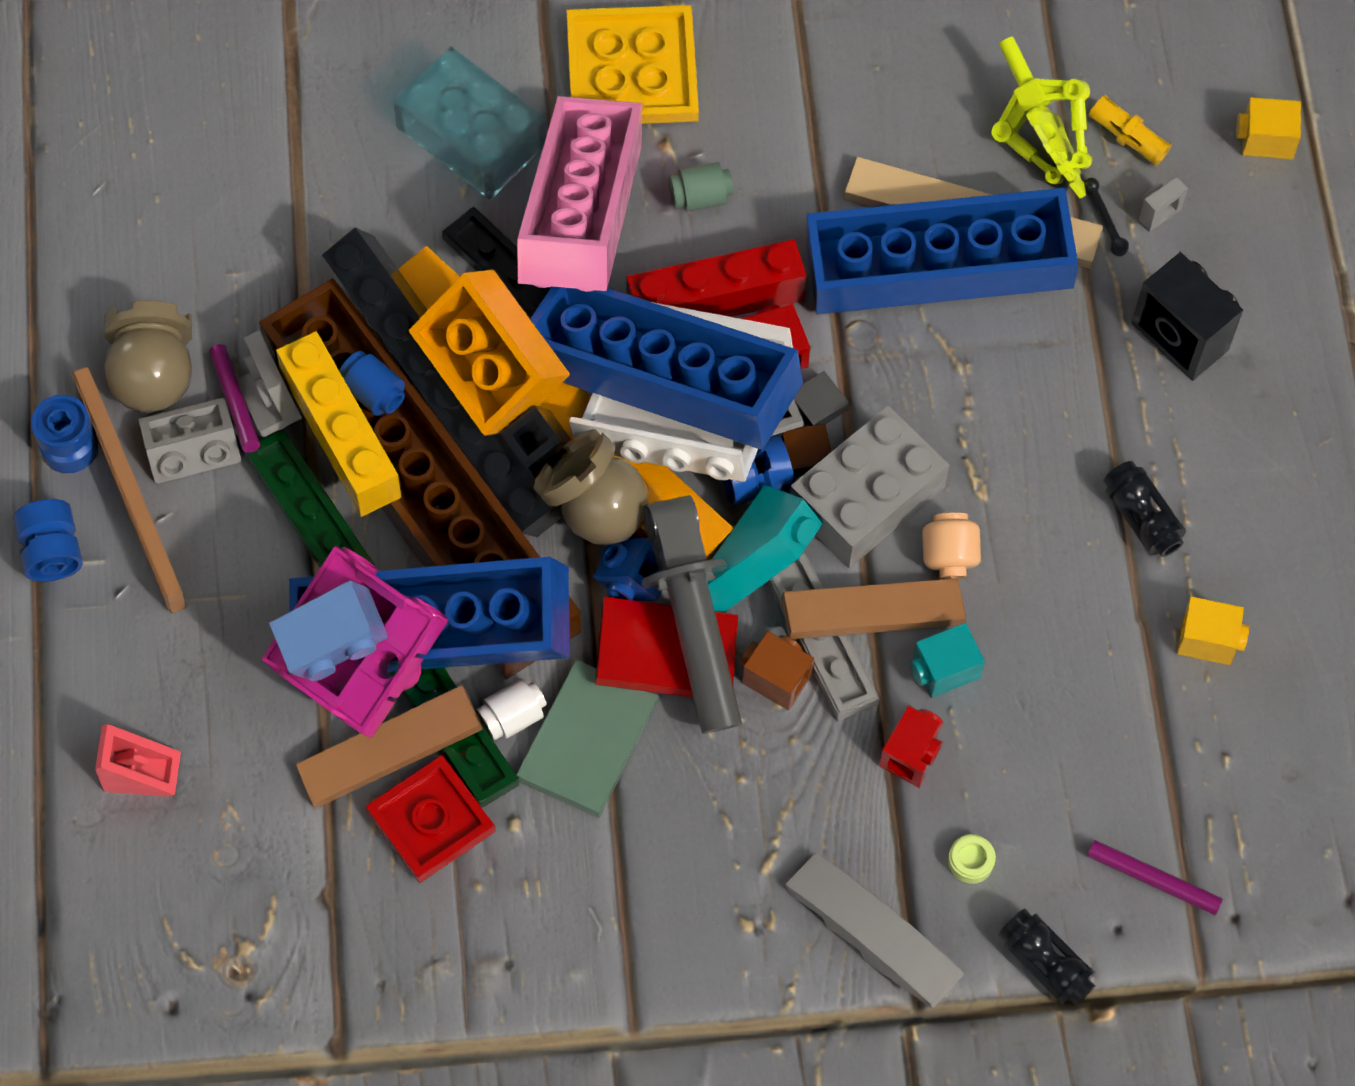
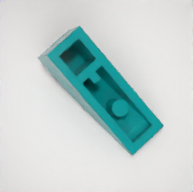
M767 485L763 486L713 557V559L726 560L728 566L727 569L714 574L716 576L714 580L708 581L715 612H726L799 559L823 524L803 498Z

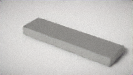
M805 552L801 554L797 561L767 581L783 615L781 602L783 592L823 589ZM847 635L796 639L802 647V651L815 658L813 674L837 721L879 704L880 698Z

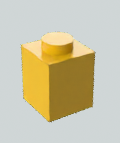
M1250 97L1246 112L1238 114L1236 123V138L1243 139V156L1293 159L1301 139V101Z
M1191 596L1183 615L1177 655L1231 665L1237 650L1244 652L1247 644L1249 625L1242 624L1245 607Z

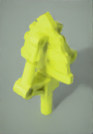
M1014 37L1004 39L998 45L1019 87L1013 90L1014 94L999 122L993 125L992 137L998 142L1007 143L1027 162L1035 163L1045 172V178L1050 184H1061L1066 178L1069 182L1068 185L1081 199L1086 196L1084 182L1081 181L1080 169H1087L1092 164V157L1087 152L1084 130H1087L1085 100L1090 95V87L1085 81L1078 79H1035ZM1070 100L1072 131L1076 132V153H1074L1073 147L1069 142L1061 118L1046 107L1053 103V101ZM1027 118L1042 141L1045 150L1057 165L1056 167L1049 165L1039 157V152L1019 135V129Z

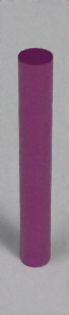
M223 344L214 345L210 348L209 354L242 449L247 453L254 452L259 449L260 443L227 349Z
M1094 840L1087 855L1091 859L1215 916L1223 901V898L1097 840Z

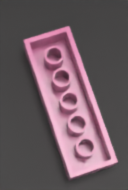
M557 97L517 238L518 284H530L540 288L551 286L576 288L586 292L595 290L607 291L642 147V103Z

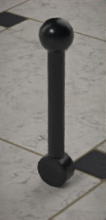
M1093 177L1087 178L1084 181L1085 192L1091 195L1113 241L1111 252L1119 257L1124 256L1128 251L1129 243L1126 239L1121 238L1099 194L1100 186L1098 180Z

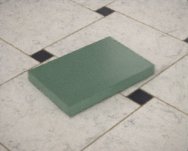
M576 660L517 773L519 782L600 818L658 703L659 696L646 691L595 685L596 668Z

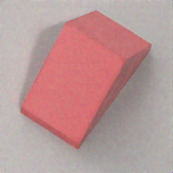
M105 724L101 727L95 770L104 792L170 797L175 795L181 752L110 724Z

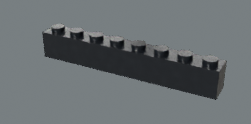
M356 227L323 253V258L522 533L533 537L540 536L563 517L561 505L548 506L542 500L541 496L534 490L535 480L540 472L525 469L500 433L483 435L408 331L426 313V307L377 239Z

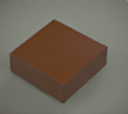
M825 424L796 428L782 433L781 438L787 449L794 476L807 473L832 452Z

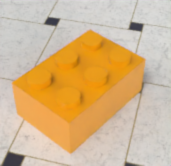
M494 270L463 273L408 330L484 436L501 433L533 406H539L570 375Z

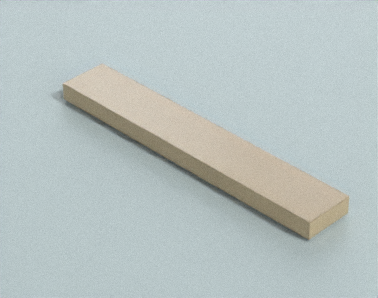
M857 157L844 199L870 207L992 194ZM1070 217L1078 266L1091 269L1103 226Z

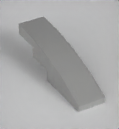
M816 852L785 884L791 896L823 917L828 929L860 950L865 962L932 1009L964 976L962 970L925 936L887 904Z

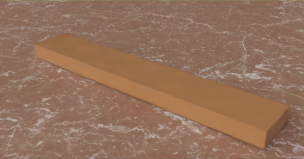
M88 366L74 371L72 376L81 402L86 406L96 438L167 609L171 613L185 609L187 607L182 590Z

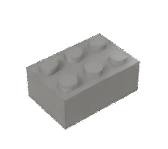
M887 405L794 482L790 487V494L804 499L823 523L815 535L850 568L945 488L950 465Z

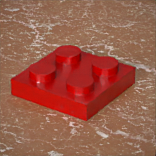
M443 755L365 806L367 814L419 884L496 832L494 823Z

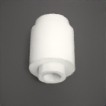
M520 678L483 699V705L475 709L493 741L500 737L506 740L542 719L544 716L541 708L547 704L542 692L534 682L527 685Z

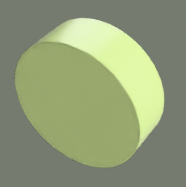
M965 835L958 838L951 846L948 856V866L951 873L959 881L968 884L984 881L990 876L995 865L996 855L994 848L988 840L978 835Z

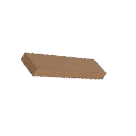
M958 578L783 592L781 597L788 637L792 639L951 627L964 624L967 619Z
M461 685L383 722L373 738L360 733L297 763L296 766L312 805L315 808H319L483 730V727L466 689Z

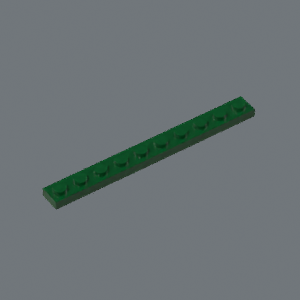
M284 429L260 441L258 450L251 453L245 452L246 458L320 568L334 546L339 548L346 547L375 565ZM445 668L421 669L418 682L412 688L403 690V694L411 706L415 708L457 688ZM392 671L389 673L393 677L397 673V671ZM482 725L483 730L441 749L461 781L483 808L518 787L519 778Z

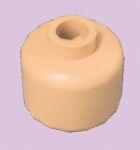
M968 514L933 515V522L923 527V561L927 568L939 571L940 579L966 578V570L972 569L981 563L980 528L976 522L968 520Z

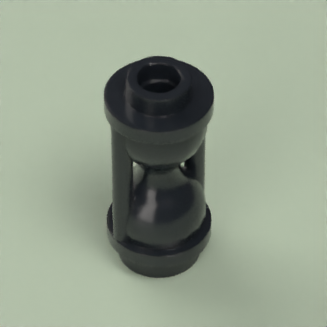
M1127 461L1115 467L1106 475L1104 483L1108 487L1106 489L1107 495L1112 499L1150 556L1160 554L1161 557H1166L1183 545L1184 542L1181 538L1186 533L1185 527L1175 516L1143 467H1137L1133 461ZM1151 497L1153 498V500L1158 505L1161 511L1154 508L1151 502ZM1131 512H1134L1139 516L1141 524L1138 523V521Z
M1024 908L999 932L998 935L1006 942L1003 947L1062 1006L1069 1000L1077 1006L1096 987L1090 980L1096 972L1037 913L1031 915ZM1052 943H1053L1066 957H1063V956L1058 955V954L1054 951V949H1053V947H1052ZM1033 962L1041 964L1045 968L1047 976Z

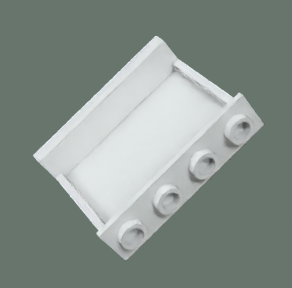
M659 304L793 348L790 328ZM592 393L583 417L571 416L569 420L573 439L584 432L596 429L600 435L603 432L615 445L614 456L625 458L634 463L647 462L667 466L671 470L678 472L687 470L707 474L718 480L731 479L745 482L758 450L749 445Z

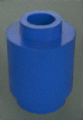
M363 351L355 352L341 366L339 371L354 398L374 415L390 414L402 404L405 397L403 393L405 382L373 354L366 355Z

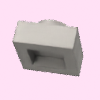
M1178 177L1164 186L1161 183L1153 186L1142 198L1143 205L1138 219L1139 222L1150 232L1180 212L1188 188Z

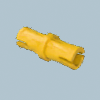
M1107 95L1102 96L1095 103L1088 115L1117 137L1116 141L1123 147L1126 145L1130 146L1155 167L1165 158L1172 147L1171 143L1166 142L1143 124V118L1137 114L1135 116L1130 115L1110 100Z

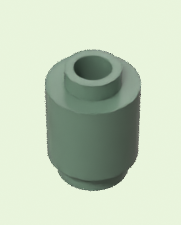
M719 162L678 169V174L669 175V188L674 209L684 207L685 211L725 205L727 203V195L733 194L731 173L729 169L722 170Z

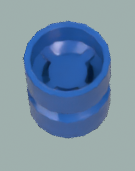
M55 395L45 399L36 407L32 414L31 427L44 462L52 470L60 473H75L89 466L98 452V441L86 406L79 399L72 396Z
M779 434L771 436L765 448L757 450L745 482L731 479L722 480L726 494L733 506L754 500L764 485L784 491L790 489L791 485L795 482L791 461ZM760 464L763 473L758 474L756 465Z
M43 499L26 504L15 512L13 519L19 544L25 546L20 550L26 578L38 582L56 581L74 575L81 569L83 561L78 539L73 536L76 528L69 503L58 499Z

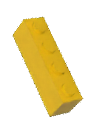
M317 331L277 349L276 353L281 375L361 517L402 498L399 478L395 468Z

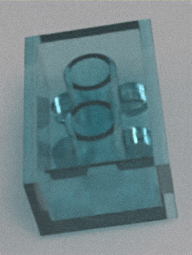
M453 47L446 50L393 101L396 128L489 200L504 188L543 149L547 136L545 117Z

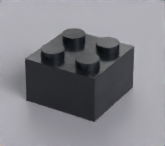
M1179 252L1143 282L1131 324L1193 381L1229 351L1243 309L1240 307L1235 296L1229 291L1219 288L1208 277L1207 272L1198 262L1190 261L1182 252Z

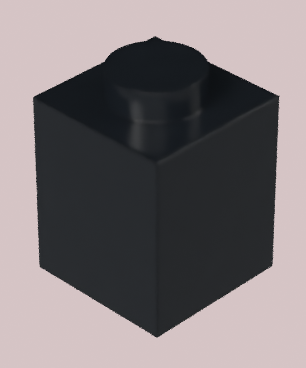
M533 406L500 433L525 469L540 472L547 462L551 465L567 453L563 446L571 441V438L552 412L538 406Z

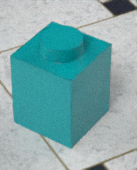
M966 623L916 642L913 660L910 661L911 671L919 686L925 685L931 698L981 679L985 660Z

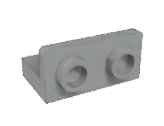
M259 330L244 337L251 353L244 357L250 373L237 380L260 435L265 437L284 429L288 425L302 419L281 375L280 369Z
M225 397L138 419L156 483L167 482L236 464L241 461Z

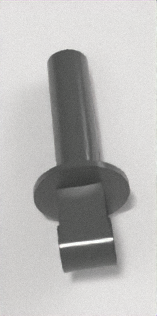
M690 495L645 504L643 508L644 523L648 538L652 543L658 572L642 579L641 582L645 589L657 588L656 590L668 591L702 734H707L742 725L708 581L716 578L714 574L728 568L727 562L724 559L707 560L699 530L697 508Z

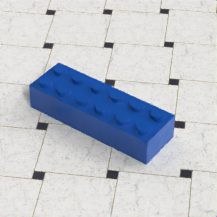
M1065 188L807 214L806 242L816 315L1074 289L1078 259Z
M552 286L530 319L570 373L562 383L760 450L765 448L803 385L797 349L607 288V291L595 290L586 292L576 288Z
M552 557L384 570L376 573L377 577L401 594L410 598L417 597L449 618L448 623L427 655L420 654L423 657L421 669L570 658L569 567ZM315 576L289 578V612L293 611ZM397 657L389 662L387 672L398 670L399 661Z

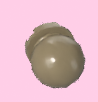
M156 300L133 301V310L118 313L117 308L113 307L104 315L105 339L111 344L107 350L104 363V372L110 392L125 407L143 413L162 411L179 401L188 390L192 376V363L189 350L186 348V345L192 339V315L190 313L185 316L177 314V305Z
M591 429L578 435L563 446L568 454L554 468L548 462L544 465L535 480L534 490L548 506L561 505V514L574 534L599 545H610L627 541L644 524L643 508L645 504H649V488L635 467L622 458L613 457L615 451L613 442L603 432L600 435L596 429Z

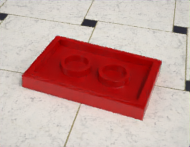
M604 597L595 685L693 698L670 605ZM715 612L732 684L734 685L738 615Z

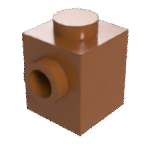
M767 631L760 643L751 642L740 661V665L744 666L742 684L789 711L812 676L815 658L803 652L802 647L792 638L785 635L778 637Z

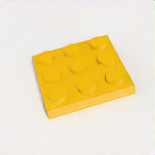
M692 5L567 10L570 94L572 98L642 103V124L699 122Z

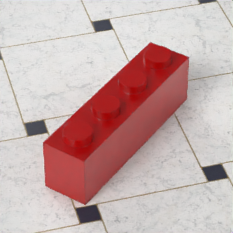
M792 239L626 276V294L653 303L733 317L760 311L772 305L783 306L804 301L807 276L796 240Z

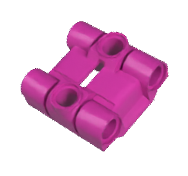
M334 546L293 610L351 580L369 589L389 638L376 644L377 649L372 654L357 660L349 658L335 665L336 671L333 674L317 681H310L289 673L276 639L273 640L263 655L262 660L273 671L328 711L338 716L347 725L365 736L373 738L395 704L393 698H399L403 690L412 688L418 682L421 675V662L423 661V657L420 654L427 655L448 623L449 618L417 597L410 598L395 590L376 576L379 569L362 556L346 547L339 548ZM397 657L399 668L397 673L389 678L387 673L389 662Z

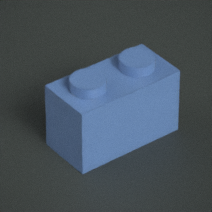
M351 580L269 623L289 673L310 681H317L330 676L336 671L335 665L349 658L357 660L372 654L377 649L376 644L389 638L369 589Z

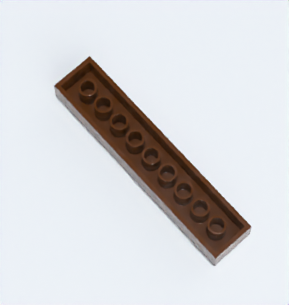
M334 278L259 321L261 334L278 366L277 349L317 331L338 370H340L343 363L352 354L363 351L366 355L373 354L405 382L404 400L390 414L384 413L376 416L357 399L355 400L399 478L402 498L381 508L424 567L540 558L539 554ZM569 596L570 639L581 633V611ZM535 661L495 664V666L507 680Z

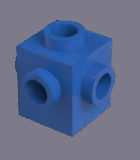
M633 536L627 541L610 544L604 549L594 578L607 588V594L610 597L630 601L659 600L662 591L656 590L657 588L645 589L642 586V579L658 572L652 543L648 538Z

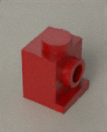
M908 706L882 750L879 767L920 788L924 781L927 765H932L943 744L942 741L937 739L939 730L943 725L942 719L929 710L920 709L918 711Z

